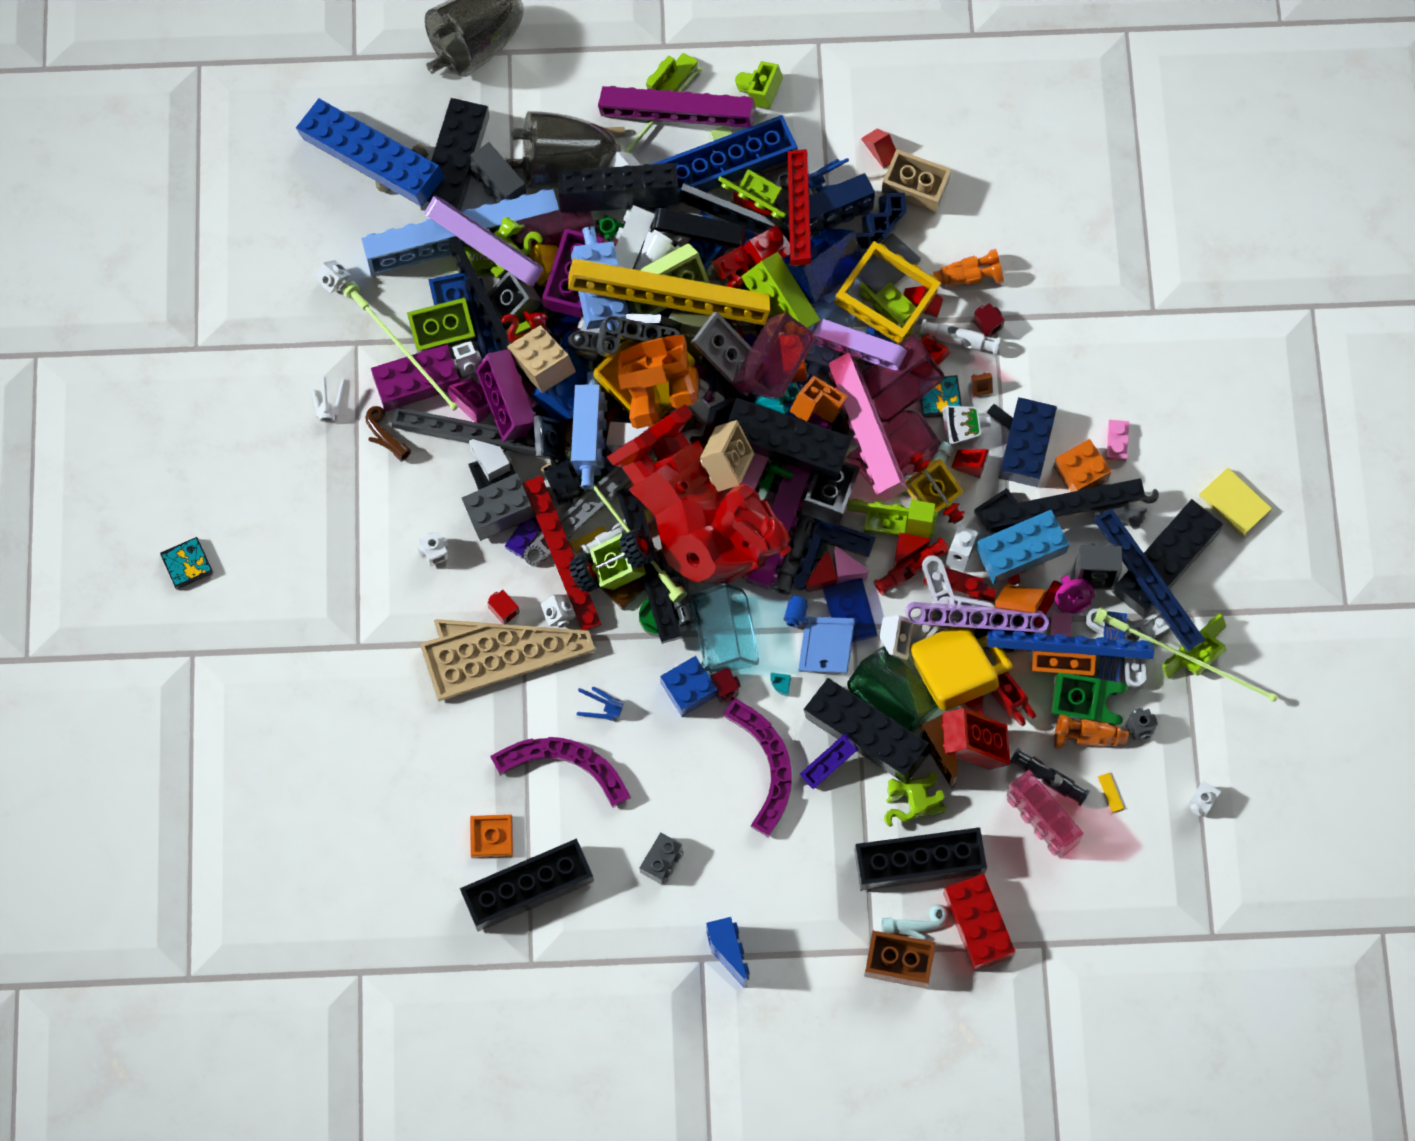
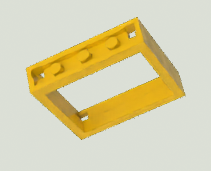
M874 241L836 294L834 304L901 345L939 291L941 282L935 276L923 272L919 266L905 261L901 255L892 253L885 245ZM873 254L929 289L903 328L847 294V291Z

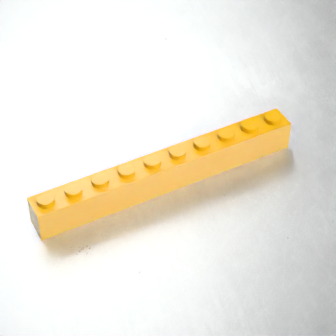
M573 258L569 270V290L706 315L718 312L727 319L765 325L770 313L769 294Z

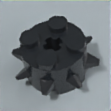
M550 458L551 465L544 467L543 470L551 489L556 495V500L559 505L568 502L570 506H573V499L585 493L584 489L581 488V482L577 477L570 458L562 459L558 462Z

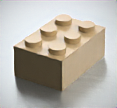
M896 149L882 182L881 192L884 194L905 193L906 202L936 212L949 183L951 169Z
M541 325L507 346L511 355L515 358L516 365L541 393H544L576 372L569 355Z
M735 420L715 427L700 460L710 476L711 483L715 485L719 492L741 484L755 453L738 421Z

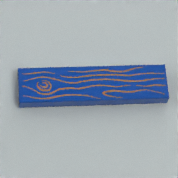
M1107 612V615L1126 623V613ZM1107 623L1104 624V638L1108 640L1124 639V631ZM1101 655L1098 679L1119 682L1122 657Z

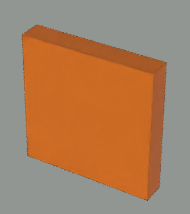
M1006 584L995 600V607L1035 613L1045 598L1046 590Z
M512 814L470 816L471 858L513 857Z

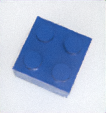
M696 656L660 676L662 687L681 717L717 697L715 685Z

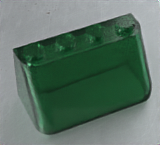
M885 646L862 660L847 682L851 693L911 732H914L939 709L925 683L899 658L890 655Z

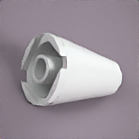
M650 228L640 250L634 270L644 268L679 249L680 246L677 245L675 248L670 238L656 230L652 231Z

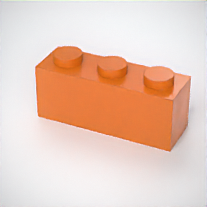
M1033 650L1032 671L1094 676L1096 655Z

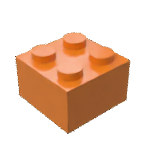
M1091 439L1056 457L1053 466L1070 492L1097 487V484L1108 481L1112 472Z

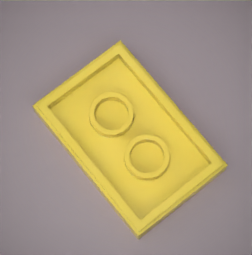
M1229 468L1225 469L1199 494L1242 537L1272 509Z

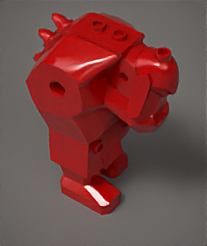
M684 404L615 450L607 458L612 465L623 468L633 483L629 491L655 515L662 549L668 565L694 582L714 584L720 582L728 584L739 577H747L753 572V569L758 571L766 565L765 561L772 555L779 553L782 557L792 550L789 546L790 537L785 525L775 516L768 501L760 500L759 494L754 489L745 484H739L731 490L717 491L715 485L710 481L706 468L701 464L700 457L704 450L699 440L690 445L682 433V429L692 417V413ZM652 447L657 457V461L655 463L648 456V453L650 452Z

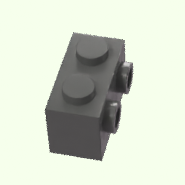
M660 832L639 867L640 873L661 885L664 880L668 881L673 873L672 866L675 862L679 863L684 854L682 844Z

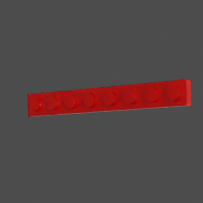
M807 149L788 151L791 266L811 264Z
M542 475L523 482L581 630L588 631L602 625L589 592L585 593V591H581V588L578 589L577 583L573 582L574 577L570 575L572 571L569 570V567H571L569 564L575 557Z

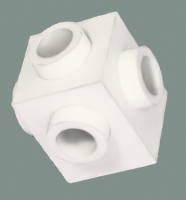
M336 260L324 262L314 278L322 284L326 291L332 293L342 291L351 275L343 265L339 264Z
M469 341L452 347L455 358L452 360L456 370H460L462 377L475 373L482 359L479 350H474L472 342Z
M438 531L426 533L419 539L421 545L418 547L422 559L426 557L430 567L449 559L446 548H449L445 537H440Z
M568 594L552 595L541 604L549 626L565 627L570 623V620L576 617Z

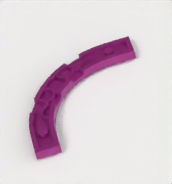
M734 698L723 714V717L750 733L764 750L769 763L771 774L769 793L764 805L751 824V828L769 838L780 821L789 800L792 781L790 758L781 736L771 726L772 724L759 712Z
M559 737L531 738L510 745L490 756L500 776L522 764L535 760L556 759L566 761L582 768L596 780L612 808L631 799L620 776L606 759L594 752L592 748L570 739Z

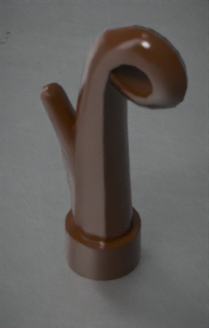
M372 406L366 412L365 419L368 427L377 438L369 437L368 441L387 448L398 460H406L412 450L377 424V422L384 418L385 411L380 406ZM374 413H379L378 416L372 417Z

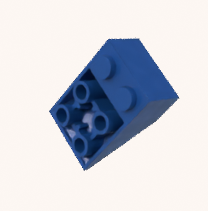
M731 917L707 922L706 933L711 953L742 987H746L747 980H750V973L747 963L742 961L745 955L742 942H737V939H739L737 922L733 923Z

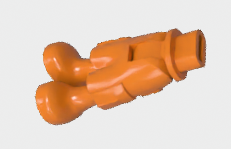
M991 249L987 255L977 259L975 256L967 257L961 261L953 262L946 267H941L939 271L933 272V276L945 287H948V284L949 286L981 283L984 277L994 278L997 284L1004 283L1001 263H999L996 249ZM991 265L983 269L979 268L980 266Z
M1060 715L1058 724L1055 727L1054 748L1061 749L1067 739H1076L1077 744L1082 746H1111L1112 743L1113 746L1126 744L1129 731L1120 730V727L1112 726L1105 722L1088 719L1078 721L1069 718L1067 715Z

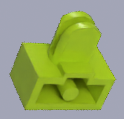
M764 61L760 62L758 69L754 70L753 74L740 72L735 77L738 90L747 92L749 97L754 98L755 106L770 109L783 80L779 64Z

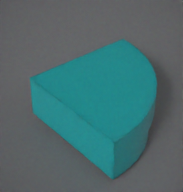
M771 673L770 680L773 688L781 695L788 697L791 675Z

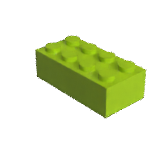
M778 252L764 259L741 276L750 291L769 294L770 313L767 320L779 338L801 334L820 321Z

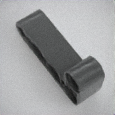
M610 316L601 322L597 351L602 356H609L618 350L620 339L642 343L668 335H680V333L674 328ZM608 321L615 324V331L608 329ZM627 326L634 328V335H630L627 332ZM647 330H651L654 333V339L647 337ZM605 341L611 343V351H607L604 348Z

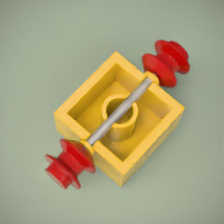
M915 452L909 457L908 465L913 464L915 467L913 472L916 473L905 481L908 488L907 492L913 500L935 503L934 511L939 512L945 508L943 516H949L948 523L953 522V524L960 522L964 518L963 514L965 511H959L960 503L951 502L961 495L963 490L941 459L930 462V460L923 458L925 452Z

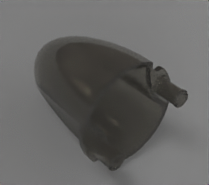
M447 0L429 9L425 14V28L429 41L438 57L426 64L428 71L434 74L438 70L447 67L451 71L455 70L459 76L467 77L489 62L507 45L518 30L524 15L522 0Z
M527 111L524 128L512 127V140H523L522 159L505 158L504 160L513 170H522L524 172L527 188L558 186V171L608 167L617 151L621 152V146L614 135L590 121L559 113Z

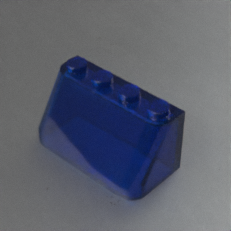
M826 229L811 238V264L791 266L790 254L782 260L809 303L814 304L819 302L820 298L824 295L831 293L835 287L845 283L862 259V255L854 230Z

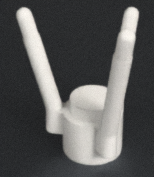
M322 376L323 403H321V407L316 391L312 389L316 416L319 418V421L332 422L335 420V417L339 416V406L345 379L341 380L335 407L327 401L326 376Z

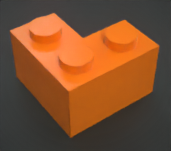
M813 376L798 393L790 412L806 422L815 413L823 420L832 423L839 415L848 396Z

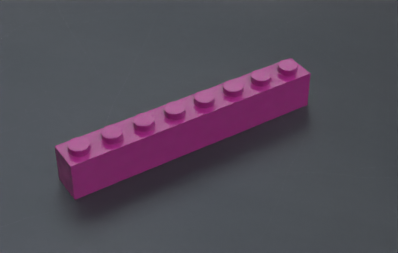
M602 86L598 102V108L603 117L752 128L756 111L754 98L748 96L674 92L672 90L660 91L636 89L634 87Z

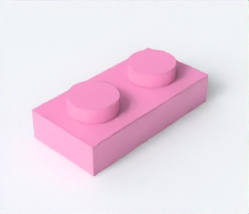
M1109 419L1106 460H1127L1129 421Z

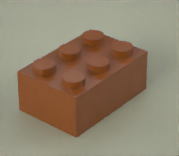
M873 930L864 977L927 989L936 942Z

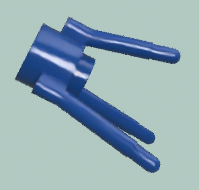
M849 158L840 162L839 159H835L819 170L809 174L811 190L816 189L817 192L834 186H823L822 184L825 183L823 175L847 163Z
M592 687V690L602 697L584 689H578V692L604 703L603 711L607 712V714L577 712L576 715L603 718L610 721L614 717L619 718L624 703L620 702V700L609 696L596 687Z

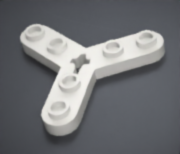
M933 555L924 559L922 569L933 603L940 604L945 602V599H948V602L954 605L995 607L991 602L953 595L941 559ZM933 611L931 614V618H939L941 615V611ZM954 612L952 617L960 618L961 612ZM975 613L972 616V620L979 621L982 614ZM914 624L911 643L913 644L934 635L941 626Z
M1092 609L1087 614L1086 624L1090 629L1103 635L1105 622H1102L1101 625L1093 622L1099 609ZM1158 611L1133 626L1128 624V627L1153 639L1170 630ZM1126 630L1124 639L1131 641L1128 638L1133 633ZM1134 634V636L1138 638L1135 642H1138L1139 640L1148 641ZM1123 657L1126 684L1131 688H1140L1146 680L1145 659Z

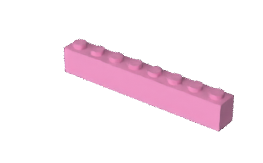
M848 352L828 363L831 370L828 373L831 380L837 385L835 389L848 396L842 409L846 415L848 414L849 419L847 422L856 434L854 440L862 449V452H860L861 458L869 467L866 470L869 477L874 480L875 485H873V489L878 496L881 495L887 501L905 492L908 488L858 362Z

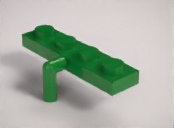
M770 459L772 463H767L763 475H766L765 479L760 478L756 487L759 490L760 500H765L776 474L791 480L794 473L780 467L781 462Z

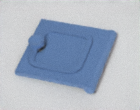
M805 616L798 670L802 672L848 674L855 618Z

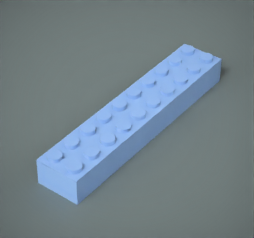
M544 189L535 194H524L516 199H504L496 204H485L477 209H465L462 211V213L492 233L500 229L504 217L515 220L519 225L523 224L525 227L517 234L510 236V239L526 236L530 232L538 233L561 227L559 207L553 189ZM426 219L422 223L407 224L398 229L391 228L383 233H371L361 239L370 274L374 275L449 256V241L455 235L432 219ZM459 238L462 246L469 245Z

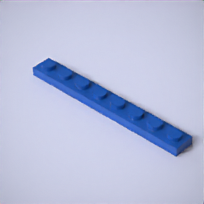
M998 629L987 632V647L1153 659L1154 656L1153 643L1145 640L1133 642L1126 639L1108 640L1104 637L1093 639L1085 636L1067 637L1063 634L1053 636L1045 635L1044 633L1026 634L1022 631L1012 633Z

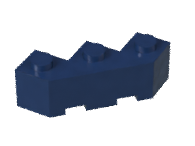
M886 193L878 198L880 213H869L862 217L863 233H853L845 238L847 257H863L874 241L879 244L886 238L896 223L907 212L905 193Z

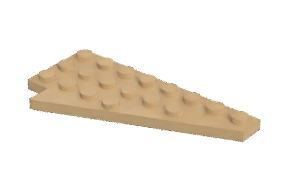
M441 619L434 620L439 638L420 643L438 702L595 652L592 638L587 630Z

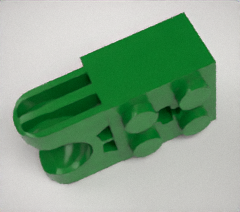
M1056 673L1050 714L1058 716L1067 715L1070 718L1121 725L1123 722L1122 716L1110 712L1105 705V701L1112 693L1122 694L1127 692L1128 685L1097 678ZM1074 691L1080 696V699L1075 702L1071 699V694H1074Z

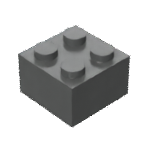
M507 272L487 293L500 321L503 316L513 314L518 318L519 324L526 321L525 311L532 314L542 304V300L533 286L526 284L510 272ZM511 322L502 323L504 326H511Z

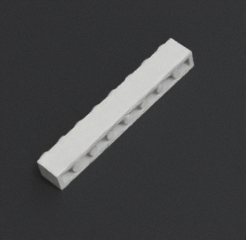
M634 205L631 211L627 209L623 221L626 222L624 228H619L615 237L618 239L617 245L614 247L619 267L633 269L654 220L653 213ZM581 317L577 327L582 331L599 333L600 328L586 330L584 317ZM575 335L574 342L576 345L581 346L583 339L581 336ZM595 338V339H594V345H595L596 348H597L598 338ZM573 350L578 356L592 362L597 353Z

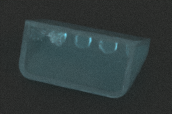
M722 583L691 595V608L697 619L695 629L698 632V646L703 659L702 667L706 673L713 674L728 667L733 671L758 665L759 655L745 591L731 584Z

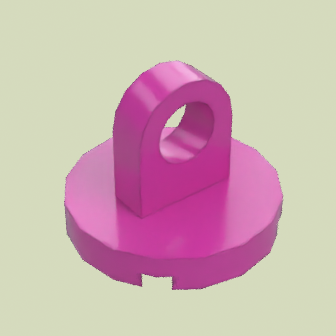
M1068 574L1060 578L1063 585L1056 592L1055 604L1062 613L1077 614L1092 604L1091 600L1095 598V589L1088 580L1083 578L1071 580Z

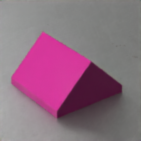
M473 378L448 387L450 400L456 403L474 422L481 423L491 413L482 386Z

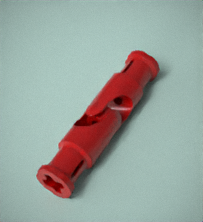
M941 537L938 538L937 542L930 547H924L912 557L889 570L887 575L881 579L874 580V586L882 596L886 595L888 590L894 586L898 587L923 570L922 563L926 557L932 555L940 557L944 553L948 554L950 550L948 545Z

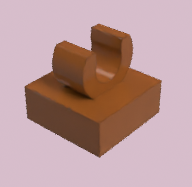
M991 373L973 374L971 376L973 397L993 394Z

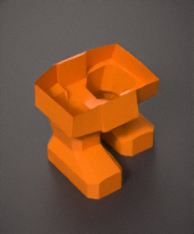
M674 335L642 342L620 352L618 379L620 389L628 388L632 396L629 415L632 427L638 429L654 425L658 422L660 394L656 386L658 384L669 381V399L672 407L679 408L684 404L689 406L698 401L699 374L695 367L689 365L687 342L684 335Z

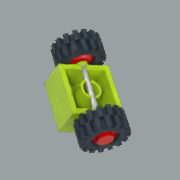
M635 528L591 548L590 553H584L572 559V562L569 564L571 566L569 570L572 571L570 575L574 577L573 582L577 583L578 589L581 588L582 592L588 593L599 587L614 590L646 575L644 565L654 561L655 557L653 552L655 549L651 546L653 543L649 541L650 537L645 535L646 532L644 530L641 531L640 528Z

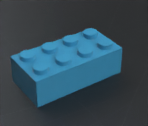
M1049 510L978 540L975 550L992 583L996 584L1066 554L1069 543L1052 510Z

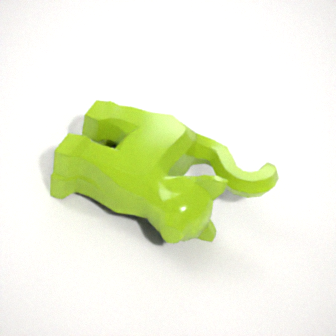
M508 217L502 219L500 229L493 233L526 256L531 251L532 240H536L539 244L543 242L542 236L539 233L530 232L524 238V248L519 249L511 241L510 236L517 234L525 226L523 224L519 225L515 220ZM494 261L489 263L493 267L491 272L496 278L501 277L507 272V270Z
M935 771L928 774L927 778H912L907 784L895 779L888 781L887 792L889 797L886 800L887 803L906 796L910 812L905 814L899 809H890L884 815V821L887 826L891 827L893 825V817L907 822L915 818L935 816L946 812L947 808L941 802L945 799L942 790L937 791L934 796H928L926 789L934 786L935 782L938 781Z

